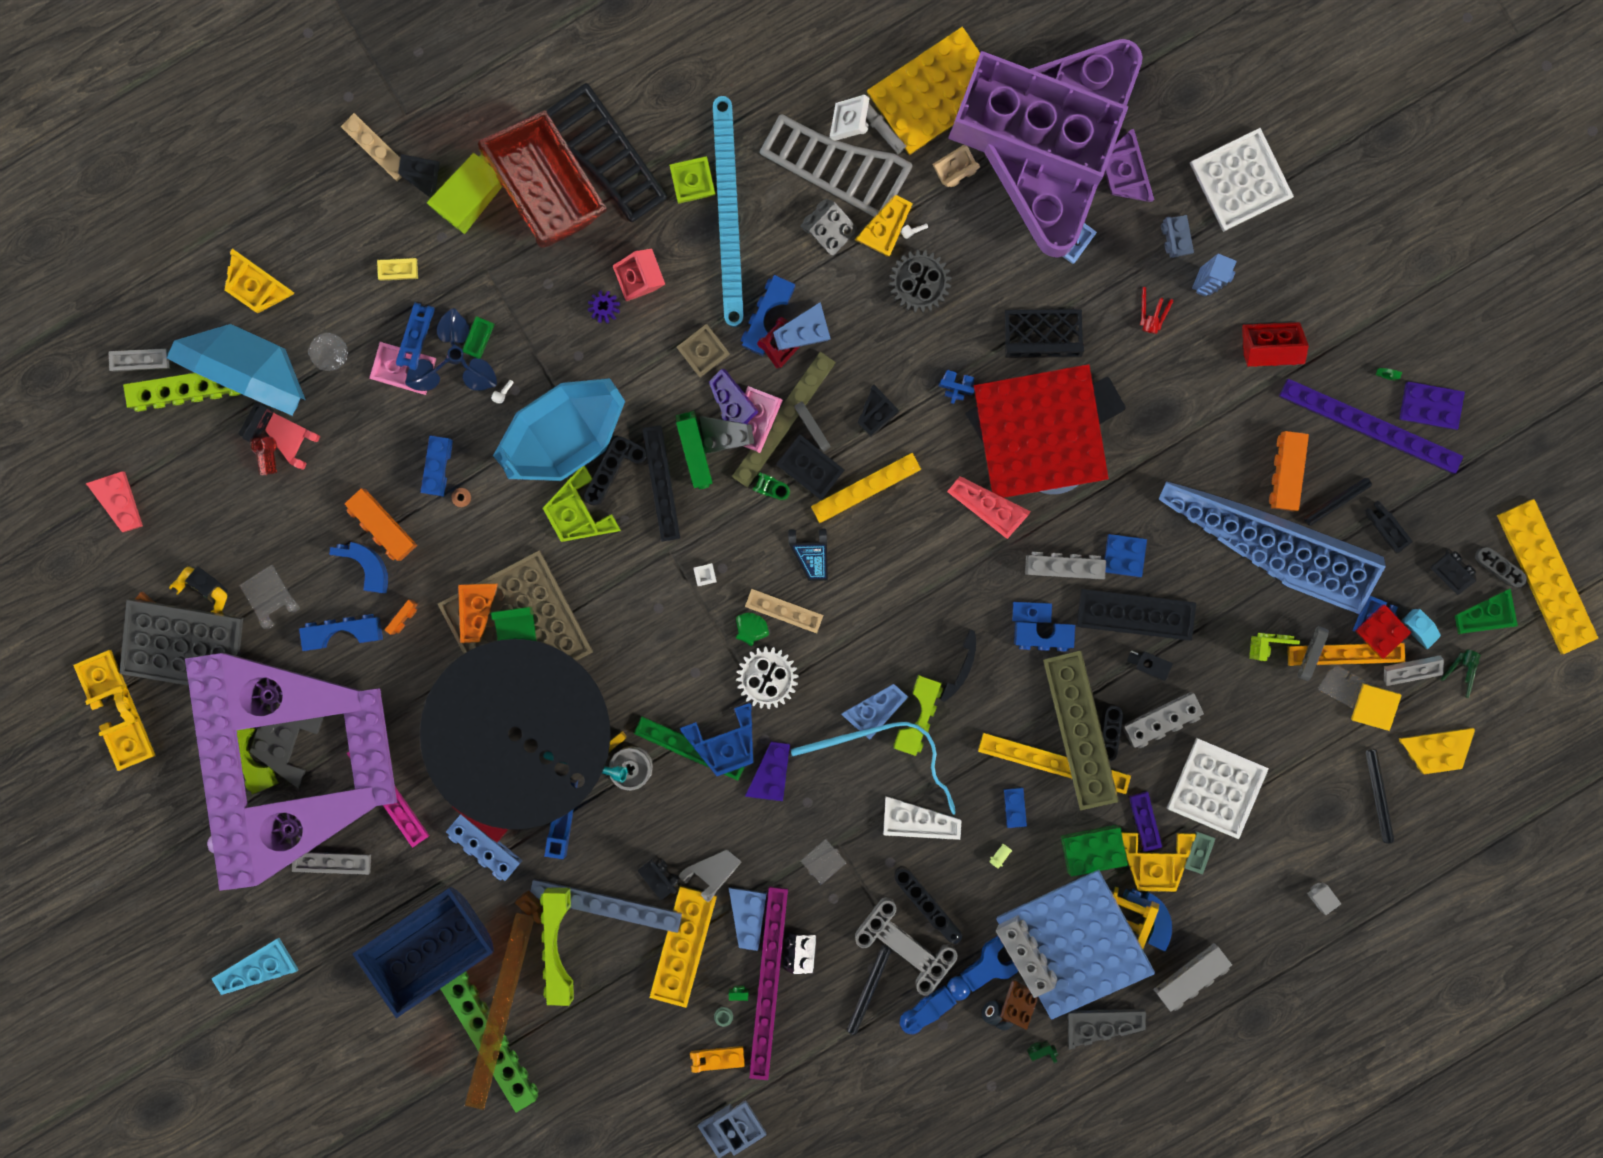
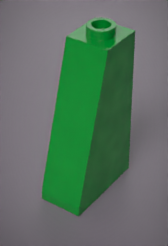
M695 411L676 415V424L693 487L698 489L710 487L709 484H713Z

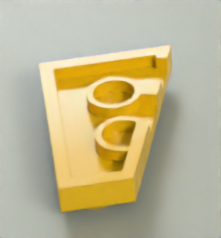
M894 195L854 240L885 256H890L913 203L898 195Z

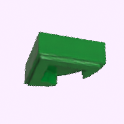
M1378 368L1376 375L1395 381L1401 378L1402 372Z

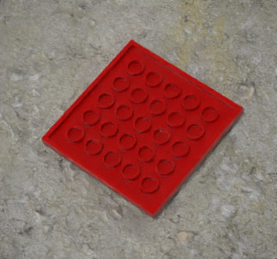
M1089 364L974 385L993 493L1005 498L1109 479Z

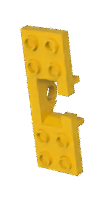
M112 650L74 664L73 666L88 699L85 701L86 705L90 704L92 710L104 706L101 699L114 694L116 707L121 713L120 716L125 721L115 726H112L111 722L99 726L101 730L99 736L104 737L117 771L156 756L123 676L120 674V669Z

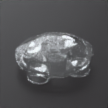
M327 332L314 338L308 349V355L313 364L325 371L337 370L343 366L348 354L347 346L343 339L336 334Z

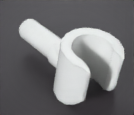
M924 224L913 229L906 225L900 233L904 238L908 239L914 233L927 229L928 225Z
M509 380L501 393L494 391L491 397L492 401L499 404L503 403L505 394L514 382Z

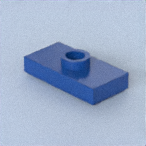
M1013 602L1012 621L1051 623V603Z

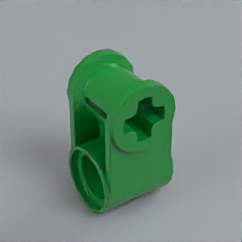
M759 472L760 477L756 487H753V491L780 501L789 498L790 488L785 483ZM779 487L786 488L787 493L785 496H777L776 491Z

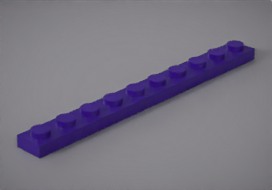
M1286 379L1279 395L1282 399L1449 473H1457L1464 457L1293 380Z

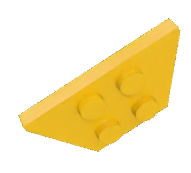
M232 249L230 251L231 262L230 266H228V279L225 283V291L256 313L264 311L295 293L236 250Z
M1474 728L1404 737L1399 738V742L1404 745L1408 755L1415 761L1417 768L1422 774L1458 770L1463 768L1475 730Z

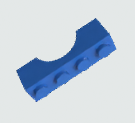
M776 275L773 276V279H768L765 286L767 292L764 297H760L757 303L759 309L756 314H752L749 320L751 327L748 332L745 331L741 338L743 348L763 357L765 351L759 348L757 342L768 334L764 327L765 316L775 306L788 305L795 289V284Z
M374 614L362 615L361 620H355V617L343 618V622L336 623V619L324 621V625L317 626V622L306 623L305 628H299L302 651L327 648L331 636L341 630L352 633L359 643L383 640L380 617L374 618Z
M570 779L571 785L577 788L578 780ZM574 809L563 817L551 822L544 857L564 859L567 856Z

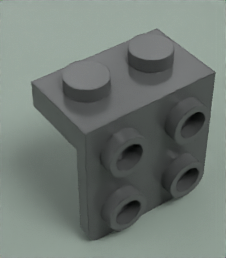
M826 198L817 205V209L812 214L805 217L800 227L805 232L811 234L830 255H835L857 231V227L835 202Z

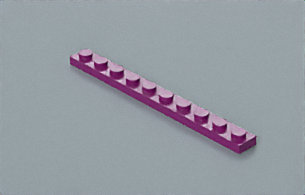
M769 886L750 1079L768 1080L788 888Z

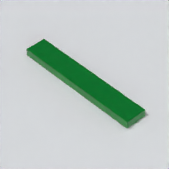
M641 716L634 732L635 735L708 767L683 734ZM744 767L724 775L738 781Z

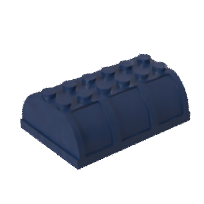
M450 887L355 951L352 955L395 1018H398L492 954L494 949L487 929L466 898L459 891Z

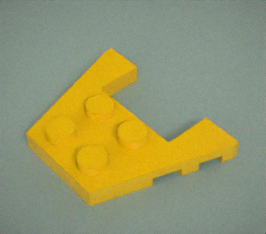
M1121 832L1126 858L1136 890L1176 892L1196 834L1177 833L1176 853L1138 852L1137 832Z

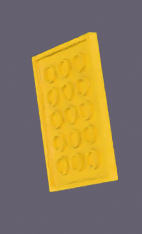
M963 26L867 90L868 95L888 125L907 146L905 150L909 155L951 128L955 122L980 55L979 50Z

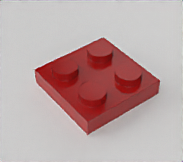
M1386 605L1379 607L1355 630L1381 659L1389 655L1412 633Z

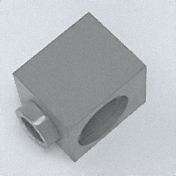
M1323 882L1313 885L1310 888L1311 891L1307 893L1319 911L1324 915L1329 914L1341 905L1329 886Z

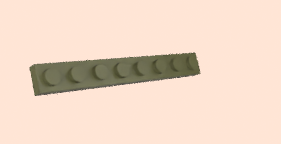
M819 352L779 409L761 452L758 453L750 450L732 477L747 488L798 418L799 415L794 406L801 401L805 406L836 362L822 352Z

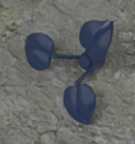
M453 308L444 314L437 326L439 340L444 343L451 342L452 347L448 350L446 359L436 368L428 360H418L417 369L408 370L405 384L417 391L434 389L440 382V377L436 371L447 362L451 364L461 362L464 368L467 369L463 373V381L469 389L481 391L497 385V380L492 367L485 360L474 358L469 366L465 363L463 350L456 346L454 342H464L470 330L466 320Z

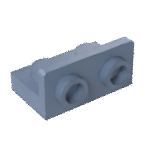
M1187 215L1173 218L1166 217L1161 224L1162 233L1166 235L1167 240L1165 242L1166 253H1169L1170 258L1193 254L1194 249Z

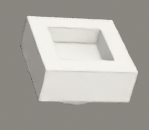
M713 564L694 568L698 586L717 582Z

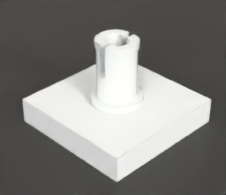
M861 95L835 104L830 132L832 140L836 141L867 132L869 125L866 123L869 97Z

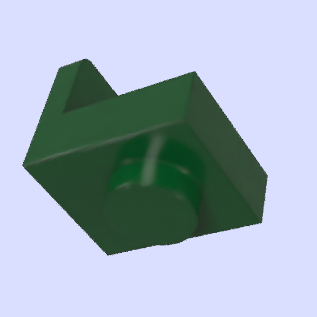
M1048 1040L1042 1043L1036 1042L1027 1049L1032 1061L1050 1054L1053 1063H1057V1050L1054 1045L1050 1046Z

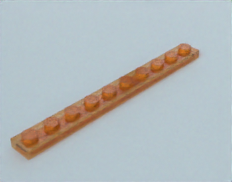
M515 913L465 1106L482 1110L485 1108L534 922L533 916Z

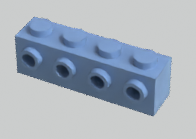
M1217 254L1200 267L1192 289L1197 290L1196 293L1202 296H1210L1217 292L1218 289H1222L1228 282L1231 283L1235 275L1233 269L1236 261Z
M461 814L446 831L451 841L456 844L460 843L468 855H474L478 858V863L484 868H490L493 871L492 874L499 880L503 879L506 881L523 861L500 841L496 843Z

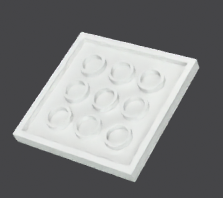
M1261 128L1190 162L1223 232L1294 197Z
M1196 738L1167 809L1239 839L1269 768Z

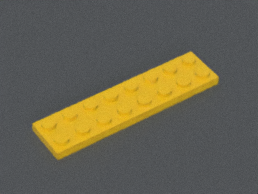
M1531 499L1497 515L1518 563L1526 574L1527 582L1560 654H1566L1598 639L1597 633L1535 499Z

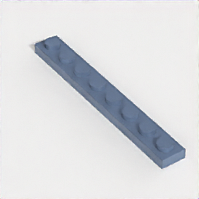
M534 879L530 892L539 900L541 894L548 887L570 888V908L671 932H679L682 912Z

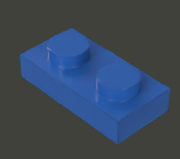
M1023 787L1003 789L1007 828L1027 826Z

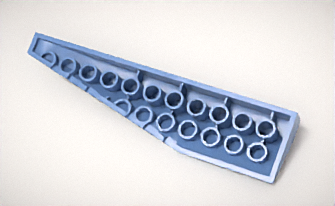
M1167 481L1159 496L1160 501L1188 517V520L1197 523L1207 533L1216 536L1219 541L1241 556L1250 559L1253 564L1266 570L1272 577L1278 578L1287 587L1357 614L1361 613L1386 567L1383 556L1228 499Z

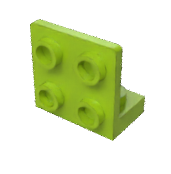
M1258 633V636H1251L1249 659L1267 661V657H1270L1271 654L1269 642L1299 644L1300 641L1294 640V636L1277 634V638H1275V634Z

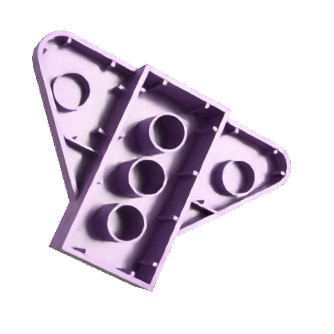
M1115 40L1031 69L983 51L979 55L948 139L986 154L1038 247L1048 256L1061 257L1071 251L1080 236L1097 186L1104 176L1128 110V100L1142 64L1141 50L1130 40Z

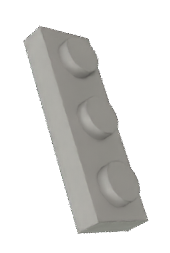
M169 349L109 351V370L114 372L170 369L169 359L166 358Z
M1440 655L1384 666V683L1386 686L1443 675L1444 659Z

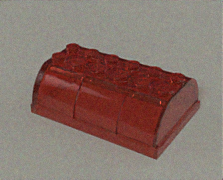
M546 110L479 141L480 153L487 158L496 173L497 180L501 186L505 187L517 207L518 214L526 221L536 237L535 241L539 247H548L581 231L606 211L607 208Z

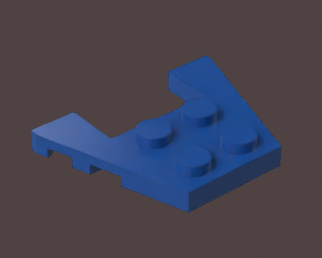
M751 703L734 708L740 728L703 741L696 722L680 728L682 734L716 777L753 764Z

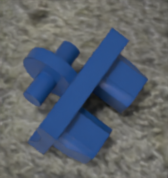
M947 370L943 379L940 380L939 387L953 390V392L946 390L945 396L951 397L950 403L954 404L956 399L962 401L964 399V395L958 394V392L968 395L974 394V377L964 375L962 384L955 383L957 373Z

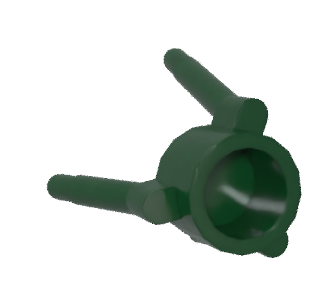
M1466 649L1465 653L1460 652L1456 661L1441 678V681H1444L1462 660V665L1468 667L1465 683H1468L1465 697L1469 698L1481 655L1469 649Z

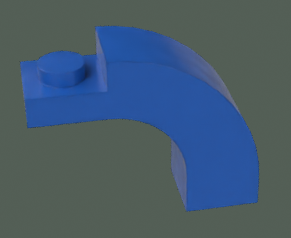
M350 542V549H348L349 545L337 544V547H330L329 555L353 558L362 565L365 572L363 591L387 593V569L381 557L373 549L355 542Z
M1134 888L1132 891L1126 889L1123 896L1138 905L1150 907L1152 901L1159 904L1158 913L1146 942L1166 951L1172 935V921L1166 906L1149 891H1146L1144 896H1142L1143 893Z

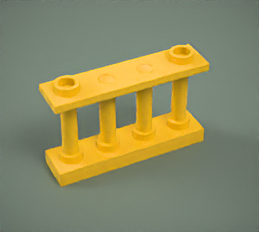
M1115 887L1111 893L1117 904L1143 914L1142 917H1145L1143 924L1139 923V925L1127 920L1131 929L1138 935L1137 940L1143 949L1158 913L1159 904L1152 901L1150 907H1143L1118 897L1119 888Z

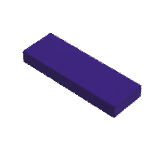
M1148 791L1129 795L1142 851L1146 852L1162 848Z

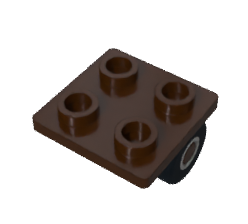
M1012 981L1004 1006L996 1001L987 1002L982 1009V1018L986 1023L995 1025L1000 1030H1008L1013 1024L1027 1030L1038 997L1034 998L1028 987L1017 981Z

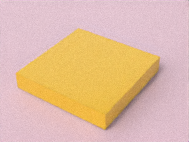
M1363 683L1351 720L1390 731L1402 695Z

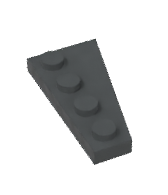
M1145 1009L1074 1010L1068 1012V1049H1075L1076 1046L1083 1044L1085 1046L1093 1044L1092 1042L1102 1039L1104 1041L1109 1040L1111 1037L1118 1035L1124 1036L1146 1030Z

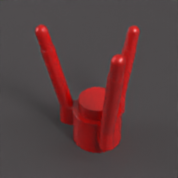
M1143 287L1140 325L1143 326L1142 331L1157 334L1158 330H1161L1162 323L1174 300L1170 299L1159 320L1158 315L1163 302V298H1160L1154 316H1148L1146 319V287Z

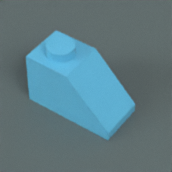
M1412 609L1401 620L1412 632L1411 635L1425 649H1429L1441 636L1434 622L1421 609Z

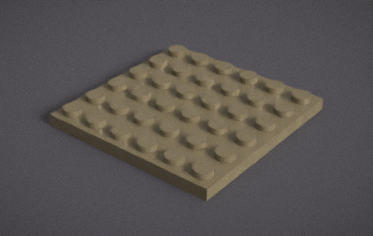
M540 550L476 583L498 584L481 642L460 643L459 593L438 603L463 654L478 646L497 641L495 620H492L491 612L532 607L538 642L551 645L565 652L576 661L593 653L586 636Z

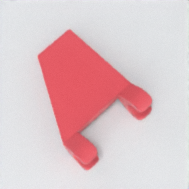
M273 413L265 429L291 465L304 470L306 462L295 458V455L304 437L318 442L320 435Z

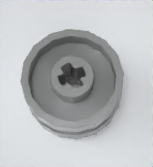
M624 747L614 754L609 763L610 768L617 766L627 768V777L623 783L614 781L610 776L613 783L623 790L639 789L645 785L652 775V759L647 751L641 747ZM629 764L630 766L633 765L635 767L633 771H630L628 769Z

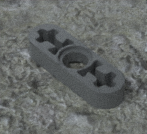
M801 401L794 406L795 410L821 451L825 452L831 448L804 403Z
M1485 547L1479 548L1476 551L1475 560L1509 586L1522 587L1526 583V574L1493 549ZM1488 552L1487 557L1495 560L1493 562L1488 559L1482 560L1484 557L1482 553ZM1499 562L1505 565V570L1502 573L1496 570V565ZM1510 573L1512 575H1519L1518 579L1520 581L1514 582L1515 579L1507 574Z
M1320 626L1315 629L1298 671V678L1307 682L1311 679L1327 640L1328 629Z

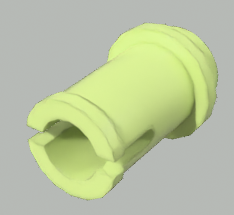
M1002 844L995 855L990 857L991 860L989 862L998 869L1000 866L1003 867V862L1012 850Z

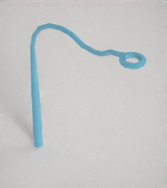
M909 722L891 723L791 749L792 756H797L895 726L916 728L927 737L931 744L933 752L931 762L932 776L936 784L944 789L950 810L955 815V806L948 788L936 776L935 761L937 753L935 744L929 733L919 725Z

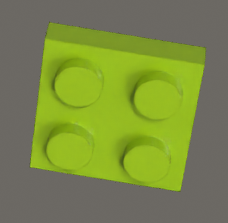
M707 156L670 164L678 204L715 196Z

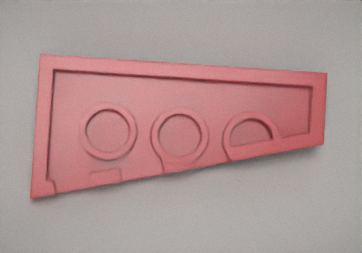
M961 476L947 491L1007 539L1031 512Z

